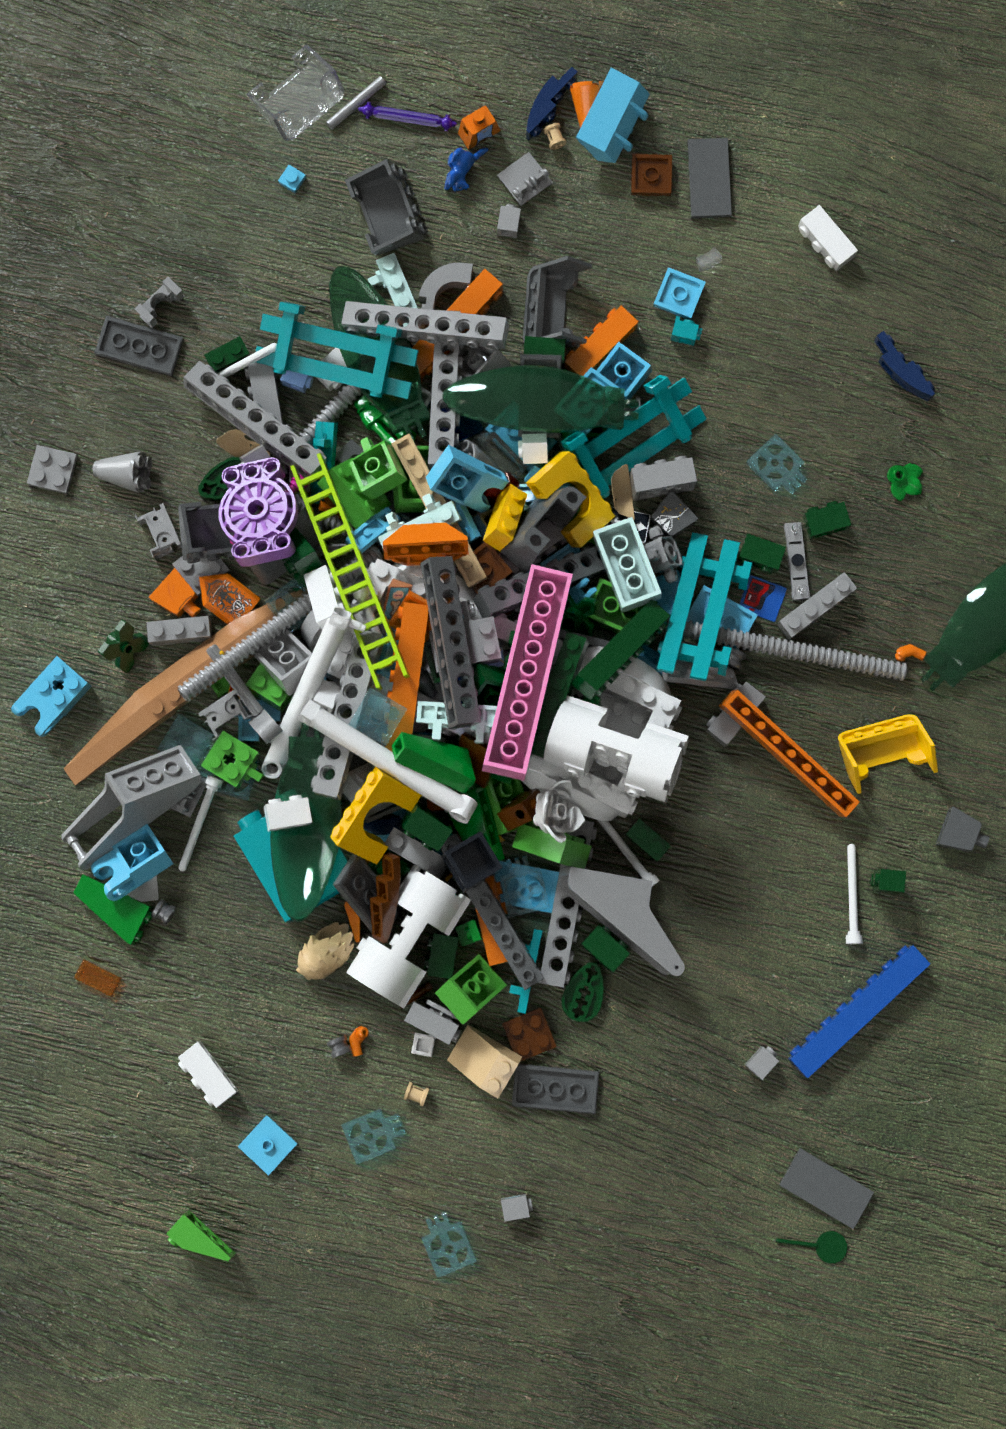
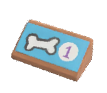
M394 578L388 586L383 607L387 620L391 619L408 591L412 590L413 585Z

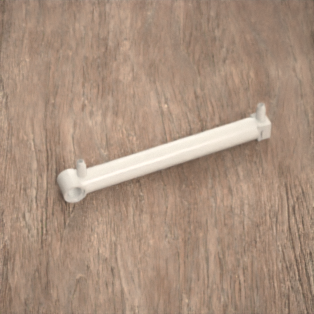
M335 606L330 618L326 621L280 724L283 731L274 738L263 762L262 773L267 778L275 779L279 777L285 765L299 770L303 767L302 763L289 757L304 724L297 718L309 700L313 701L347 627L349 626L362 632L366 629V625L352 619V613ZM270 763H274L278 767L271 766Z
M309 700L297 718L302 723L313 727L440 806L458 822L468 823L478 804L473 798L465 794H459L448 786L395 762L392 751L321 708L314 701Z

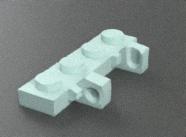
M395 253L377 259L376 263L379 270L376 271L375 276L368 278L371 290L374 286L383 285L384 289L387 288L394 306L417 308ZM403 323L402 325H403V327H405V326H407L409 323Z
M429 493L422 497L427 507L424 510L425 514L407 523L404 521L399 522L395 512L385 515L390 526L386 527L387 533L378 537L382 548L383 541L403 525L446 522L451 526L461 521L462 519L454 501L451 500L442 505L440 501L435 502L433 495Z
M418 701L416 722L428 724V729L433 730L432 740L442 741L441 733L443 728L448 729L445 704L441 702ZM478 705L481 710V722L471 727V730H475L476 733L475 744H484L485 733H490V728L493 726L497 706Z

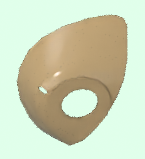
M237 429L227 431L216 441L222 449L235 457H241L259 446L255 441L246 439L244 437L246 434Z
M625 464L615 471L611 478L614 507L619 514L628 518L632 517L635 520L628 465Z

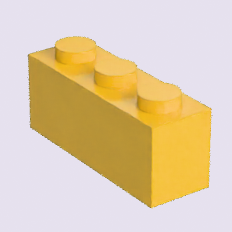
M510 484L497 496L483 538L484 542L501 551L513 540L528 494Z

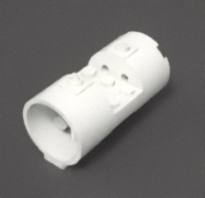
M567 695L552 723L545 746L544 761L564 768L569 775L579 777V775L585 777L594 760L604 767L609 765L617 767L618 771L627 774L624 786L625 791L630 796L636 798L647 796L667 803V795L671 796L682 767V755L686 753L689 736L651 723H647L639 739L606 729L607 708Z
M415 864L400 885L398 905L411 912L412 915H406L400 925L403 927L400 934L395 933L389 942L392 947L389 949L368 936L367 940L362 938L357 946V949L360 951L346 972L402 1008L406 1006L426 974V971L405 959L428 923L449 936L471 899L463 894L455 895L457 891L427 871H424L423 874L420 873L421 868Z

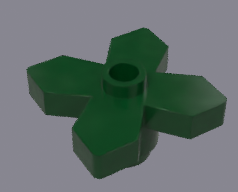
M568 593L560 629L567 632L576 631L579 634L592 637L594 634V624L588 616L595 613L597 600L584 597L576 604Z
M122 619L115 627V631L107 636L106 642L100 647L98 653L109 661L115 659V666L128 673L134 665L133 653L145 651L149 645L148 638L140 632L134 634V627Z

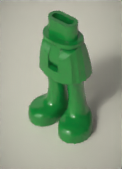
M364 395L354 403L366 429L374 431L382 441L386 440L390 445L396 441L382 427L384 424L396 435L397 439L410 434L413 441L415 440V432L410 428L401 427L395 423L390 417V411L380 403L375 402L374 399H369Z

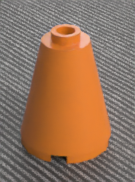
M592 81L577 82L570 85L580 128L604 81H599V85Z

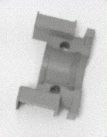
M169 277L162 281L163 285L144 304H139L135 308L140 314V318L151 328L157 324L155 320L157 317L155 307L159 302L167 301L171 303L177 300L180 302L185 297L182 289Z
M164 503L160 504L161 509L158 511L154 508V511L137 517L135 514L140 525L147 523L157 546L150 549L155 560L170 553H175L172 548L175 544L182 548L181 541L173 527Z
M234 690L198 713L200 717L206 716L207 721L204 723H208L215 735V738L212 740L218 739L222 731H224L223 725L232 718L242 715L244 720H248L254 717Z

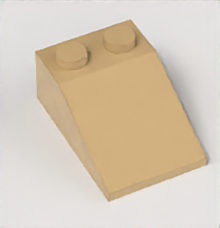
M467 1025L447 1061L479 1088L498 1099L522 1056L472 1026Z

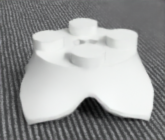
M571 780L559 781L546 792L538 793L536 796V814L533 817V822L559 843L565 842V833L578 830L585 822L580 809L569 802L573 792Z

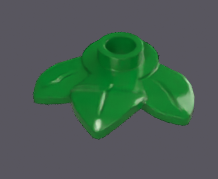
M909 463L905 466L894 465L888 470L887 478L891 483V493L894 498L902 501L906 494L920 495L922 493V484L918 479L923 473L921 467ZM897 471L900 473L899 479L896 477Z

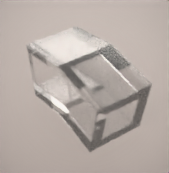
M715 247L706 254L696 257V263L700 272L713 268L722 260L723 256Z

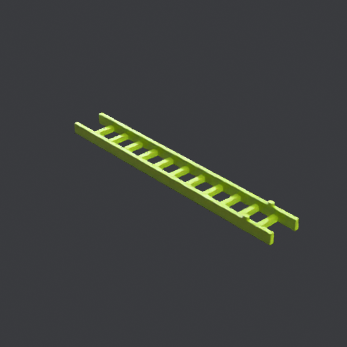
M318 453L316 455L322 468L321 471L301 480L297 468L294 465L290 466L345 609L351 612L352 619L356 620L354 614L374 605L377 607L380 617L364 624L366 625L365 631L383 623L388 636L366 645L361 634L362 631L353 630L374 684L378 690H382L383 688L376 670H382L398 661L403 676L409 678L410 675L322 454ZM325 477L329 489L308 498L304 486ZM332 495L336 507L315 516L311 504ZM340 513L344 525L322 534L318 522ZM347 531L351 544L330 553L325 540ZM354 550L358 562L337 571L332 559ZM361 568L366 580L344 589L339 577ZM368 586L373 598L351 608L347 595ZM390 642L395 655L373 664L369 651Z

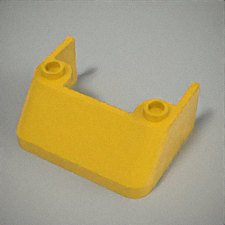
M903 715L844 731L838 736L846 771L857 794L862 793L860 781L868 777V768L907 758L914 765L928 762L934 773L938 772L935 745L915 715Z

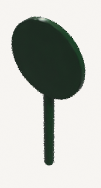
M835 1231L822 1233L816 1243L776 1239L777 1243L815 1247L818 1257L830 1264L841 1261L847 1253L845 1238Z

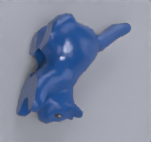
M457 148L449 155L447 164L451 167V171L447 174L444 189L449 190L452 187L455 192L467 190L469 188L465 181L467 172L474 162L487 153L489 149L482 148L475 154L462 148Z

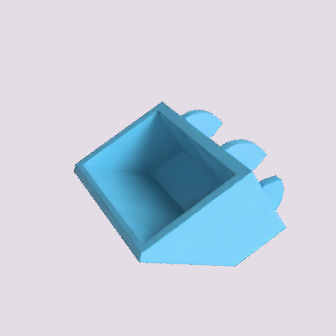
M610 68L576 139L597 161L616 163L623 148L628 152L633 148V145L627 139L632 134L638 117L643 121H646L648 118V113L643 110V107L650 93L640 82Z

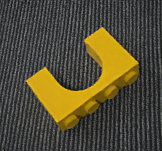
M570 451L559 452L531 477L526 484L537 499H547L567 482L574 485L577 490L586 496L578 515L560 531L571 547L581 548L593 537V531L603 528L615 515L611 511L612 507L601 497L600 490L590 481L589 474L578 464L577 457Z
M374 767L373 771L368 774L362 788L357 791L351 805L345 810L342 819L334 827L330 837L338 847L378 864L388 846L380 837L364 830L363 823L366 814L372 807L383 802L394 803L411 812L422 795L379 768Z

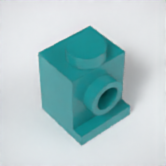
M676 316L670 341L694 346L696 340L700 341L702 328H699V325L695 324L692 320L680 321V316Z

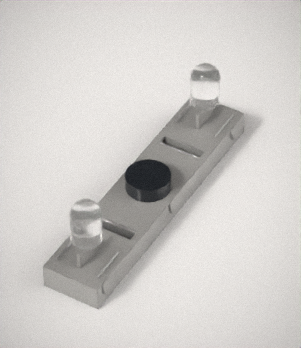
M801 522L785 523L784 532L793 601L806 600L810 598V590L808 586Z

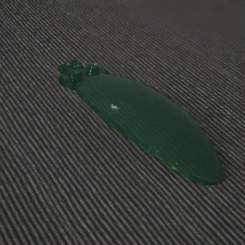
M339 266L333 271L329 284V296L334 330L347 333L341 324L346 301L388 305L376 289L356 270L350 267ZM364 319L361 323H365L369 319ZM383 321L381 325H385L389 321ZM358 334V335H357V336H361V337L370 338V339H374V340L380 341V336L374 338V337H370V336H368V335H366V334ZM398 338L395 340V345L412 348L410 341L407 339ZM340 349L348 368L373 373L376 357ZM391 361L388 377L412 383L409 399L383 394L382 398L371 396V391L368 389H359L366 399L385 416L393 435L405 431L406 435L410 434L413 441H415L409 428L416 425L419 435L423 438L426 436L421 422L430 419V414L422 399L419 367L417 361L415 367Z
M523 365L484 371L453 383L442 395L447 406L457 414L484 423L521 431L561 433L588 430L600 426L621 430L624 427V420L639 419V413L624 412V408L636 409L639 407L638 400H624L625 389L611 386L603 387L597 382L579 374L546 366Z
M1006 563L985 577L965 597L949 620L938 645L923 659L931 668L921 677L920 680L922 682L927 681L934 671L941 676L931 684L929 688L931 691H934L944 680L954 688L968 672L984 666L1006 652Z
M304 723L301 725V737L289 736V759L282 772L275 799L281 798V802L289 801V797L295 795H302V798L308 797L312 823L305 826L271 831L270 835L272 867L279 900L287 915L296 922L305 920L314 911L327 887L339 849L330 836L334 827L342 819L341 800L316 795L312 792L311 782L314 775L317 776L318 773L317 761L319 756L323 755L325 747L322 744L324 738L320 737L321 732L314 729V737H307L309 725ZM329 770L325 775L326 780L333 779L335 771Z

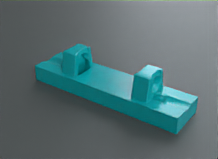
M316 421L313 446L325 454L327 457L326 465L328 470L335 467L338 423ZM319 479L310 483L311 496L323 491L317 484L320 481ZM321 499L315 502L314 504H319L320 501H324V499Z
M534 929L530 945H525L535 963L542 931ZM510 986L509 993L520 995L517 1012L526 1014L531 987L524 990L523 987Z

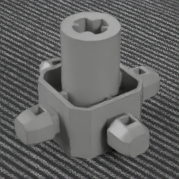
M658 526L649 529V536L653 541L645 544L644 549L652 570L655 573H665L663 575L668 583H673L678 580L677 571L674 568L682 565L680 551L676 541L671 536L662 537V530Z

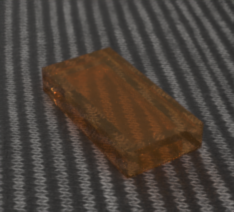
M83 959L74 979L112 997L121 977Z

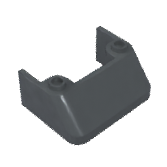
M565 256L533 266L527 276L523 341H525V336L566 339L565 349L587 342V339L575 336L571 329L564 328L566 292L577 285L578 272L591 269L592 264Z

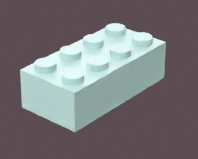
M630 517L593 531L595 544L621 612L623 613L645 605L651 599L653 601L661 599V590L633 518Z

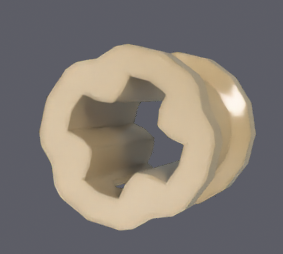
M553 123L544 128V134L548 136L551 150L562 148L567 143L566 139L562 137L560 123Z
M409 1082L403 1099L418 1102L423 1107L429 1088L422 1089Z

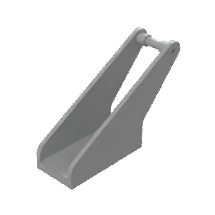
M181 745L105 773L103 791L61 835L63 842L68 843L76 852L79 868L81 870L91 868V865L96 860L113 850L112 846L144 825L150 824L194 791L200 783V773ZM122 805V816L88 853L84 852L77 837Z
M576 867L561 868L559 883L561 889L599 922L608 927L618 938L661 974L679 976L684 972L685 965L650 910L649 901L653 881Z

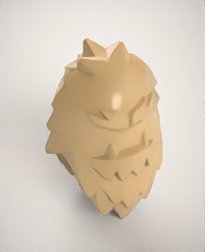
M334 922L322 928L317 934L311 935L308 943H304L303 949L299 952L298 968L296 971L308 980H319L326 978L334 973L336 969L342 967L349 959L350 953L354 948V942H351L353 933H348L349 925L346 923L339 925L338 922Z

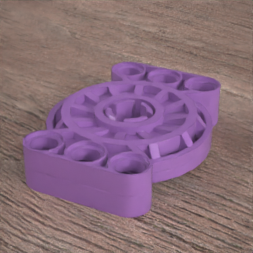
M266 458L231 466L222 472V480L228 490L220 503L219 521L229 540L234 543L231 549L233 557L243 567L288 558L296 551L295 544L289 534L297 522L298 503L288 484L283 481L285 471L276 458ZM260 505L263 511L258 515H254ZM228 532H233L234 537L230 535ZM287 543L285 547H281L282 544ZM267 547L265 551L260 552L262 548Z

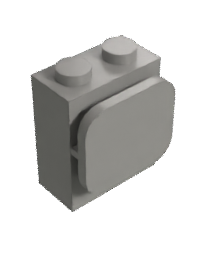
M430 999L426 1002L431 1006L430 1009L418 1002H413L404 1019L405 1022L448 1045L451 1041L456 1042L461 1033L458 1029L460 1025L453 1022V1019L457 1018L449 1009Z

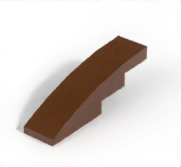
M390 852L384 853L382 856L383 874L376 876L377 896L370 898L372 937L382 943L388 942L400 887V857Z

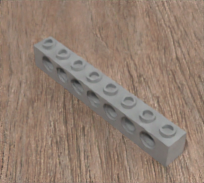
M350 301L345 303L341 323L345 332L349 334H366L376 338L381 336V334L376 333L377 325H381L383 321H389L385 325L403 329L401 337H396V339L404 338L412 342L423 340L432 344L442 342L451 346L461 344L471 348H478L480 346L491 350L505 349L509 330L506 317ZM369 319L367 322L361 323L362 320ZM403 323H409L407 326L401 327ZM423 325H429L426 329H421ZM443 327H449L448 330L441 331ZM469 329L468 332L461 333L462 330ZM489 331L487 335H481L482 332Z
M448 311V312L461 313V311ZM443 327L441 331H446L449 327ZM442 342L434 344L428 454L429 470L432 469L444 452L439 450L441 446L450 445L454 448L459 446V433H455L456 426H460V414H456L457 407H461V395H457V389L462 387V376L458 375V369L463 367V357L459 356V350H463L464 347L461 344L457 346H451ZM448 350L454 352L451 355L444 354V352ZM447 369L453 371L450 374L443 373V371ZM446 388L452 390L450 393L442 392V390ZM445 407L451 409L447 413L441 411V409ZM448 427L450 428V430L447 432L440 431V428Z
M199 361L183 377L184 388L256 443L263 445L269 453L290 468V466L294 465L298 473L304 478L322 470L316 454L321 453L325 463L327 457L321 450L313 448L304 437L296 435L290 426L283 425L274 414L262 409L257 401H252L241 389L233 387L227 378L216 374L210 365H205ZM206 383H211V384H213V385H211V386H206L205 384H206ZM222 395H227V396H229V397H227V398H222V397H220V396H222ZM237 407H243L244 409H243V410H238V409H236V408H237ZM253 419H258V420H260V421H259V422H253L252 420H253ZM274 431L276 434H269L267 432ZM290 443L292 446L287 447L283 444ZM305 455L308 458L302 459L299 456Z
M371 631L361 633L366 645L384 638L382 634ZM353 634L351 639V646L353 648L345 661V666H347L346 673L342 674L340 679L341 691L334 700V706L336 707L334 716L360 731L374 681L365 658L359 657L361 648L356 635ZM383 646L369 651L373 664L379 662ZM357 669H363V675L355 678L354 672ZM350 690H358L356 697L348 698ZM351 709L352 715L347 719L343 718V712ZM325 735L322 744L325 748L323 755H320L318 758L317 768L319 769L317 776L314 775L311 788H313L312 792L316 795L341 800L354 753ZM340 750V757L335 760L331 759L332 752ZM329 770H334V778L326 780V773Z
M585 821L578 830L567 833L576 837H584L586 844L590 845L591 840H595L597 828L593 827L594 822ZM591 848L588 857V860L590 861L592 859L593 848ZM561 864L541 966V973L545 979L539 983L564 988V984H568L570 978L567 966L568 963L573 962L574 957L571 945L572 942L576 943L578 930H574L575 923L580 922L582 910L578 909L579 904L575 900L574 907L571 909H566L562 904L563 899L570 896L560 887L561 868L571 866ZM561 918L570 920L571 925L568 929L563 930L559 927L558 923ZM558 938L566 941L567 946L564 950L556 949L555 941ZM560 959L562 961L563 967L560 971H554L551 968L552 960Z

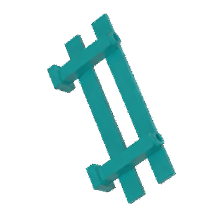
M280 302L278 310L283 311L282 318L263 313L260 330L279 334L276 351L256 361V363L272 366L274 368L273 372L279 374H286V370L368 389L371 391L370 395L382 398L383 394L409 399L412 383L388 377L391 361L416 366L419 350L395 345L396 337H401L403 329L387 325H377L376 333L381 334L380 341L298 322L299 314H304L306 306L290 302ZM294 338L376 357L373 373L291 354ZM257 346L256 352L265 347Z
M663 375L657 376L644 385L646 392L653 394L655 397L589 442H587L588 439L585 433L579 431L574 432L561 441L563 448L571 451L577 457L578 464L589 474L590 481L600 490V495L603 499L610 495L608 486L612 484L611 478L613 473L620 467L627 464L628 471L630 472L634 465L645 462L675 440L679 439L681 443L690 441L692 439L691 430L707 419L700 405H697L684 415L680 412L676 403L692 392L686 378L683 377L668 388L671 385L669 378ZM663 412L669 422L668 426L602 471H599L593 460L595 457Z
M692 532L686 557L682 556L680 568H683L665 639L659 643L657 653L661 654L657 671L673 674L676 661L682 660L693 663L690 678L706 681L710 667L718 668L717 674L726 676L732 648L723 646L722 652L714 650L730 583L731 581L739 583L738 589L747 590L752 562L744 561L743 566L735 565L740 542L726 539L723 542L719 561L703 558L708 536ZM698 575L713 577L714 582L698 646L681 643Z

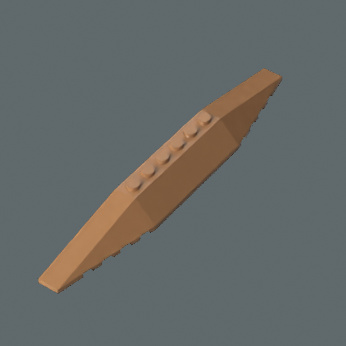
M303 588L297 592L294 591L236 618L212 635L211 638H208L135 691L64 768L75 786L176 714L178 709L188 703L179 693L178 686H182L184 681L188 682V678H193L195 673L198 675L199 670H204L205 666H210L209 663L213 661L206 652L210 646L216 644L225 655V651H230L231 647H236V643H241L242 639L246 640V636H251V633L253 631L256 632L258 627L262 628V624H267L268 620L272 621L273 616L277 617L279 612L283 613L284 608L288 609V606L293 605L294 601L298 602V598H303L305 593L309 594L307 589ZM306 613L305 617H301L300 621L296 620V624H291V627L288 630L290 631L292 628H294L303 620H305L309 613ZM249 655V658H248V659H245V658H244V659H243L244 662H243V663H240V662H239V663H238V666H239L240 664L246 663L248 660H250L251 658H253L254 655Z

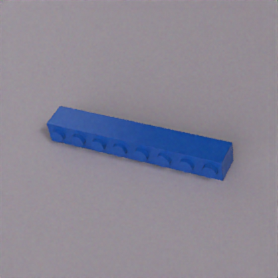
M914 945L909 947L903 946L896 953L898 957L894 961L888 960L881 967L883 971L879 975L873 974L866 981L868 985L865 988H858L851 995L853 998L847 1004L843 1002L836 1009V1015L832 1018L828 1016L821 1022L822 1028L817 1032L813 1030L805 1037L806 1042L801 1047L797 1045L790 1051L789 1061L805 1078H809L930 965L928 960Z

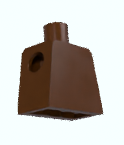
M535 788L518 794L497 813L507 831L533 820L536 814V796L538 793H541L539 789ZM517 810L523 811V812L518 813L519 816H517V814H516V811H517Z

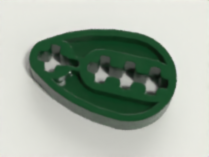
M231 457L220 462L204 476L198 486V492L202 498L213 501L222 500L228 490L225 483L221 484L223 482L222 472L228 467L239 465L241 463L239 457ZM206 485L210 488L213 487L211 494L203 493Z
M590 962L580 968L570 979L562 995L561 1004L563 1011L574 1021H589L600 1011L604 986L600 967L596 963ZM594 966L597 975H593L590 982L587 983L588 973L585 970ZM588 986V991L591 993L590 996L586 995L584 998L587 1001V1005L581 1007L584 1014L575 1018V1013L572 1012V1009H577L578 1003L575 1000L576 998H581L582 993L579 992V989Z

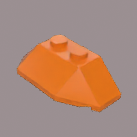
M446 522L403 525L383 541L384 559L392 560L405 566L421 565L420 563L429 557L452 556L453 561L461 556L469 554L468 537Z

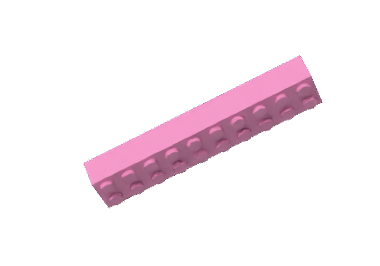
M531 564L482 771L522 781L525 779L573 574Z

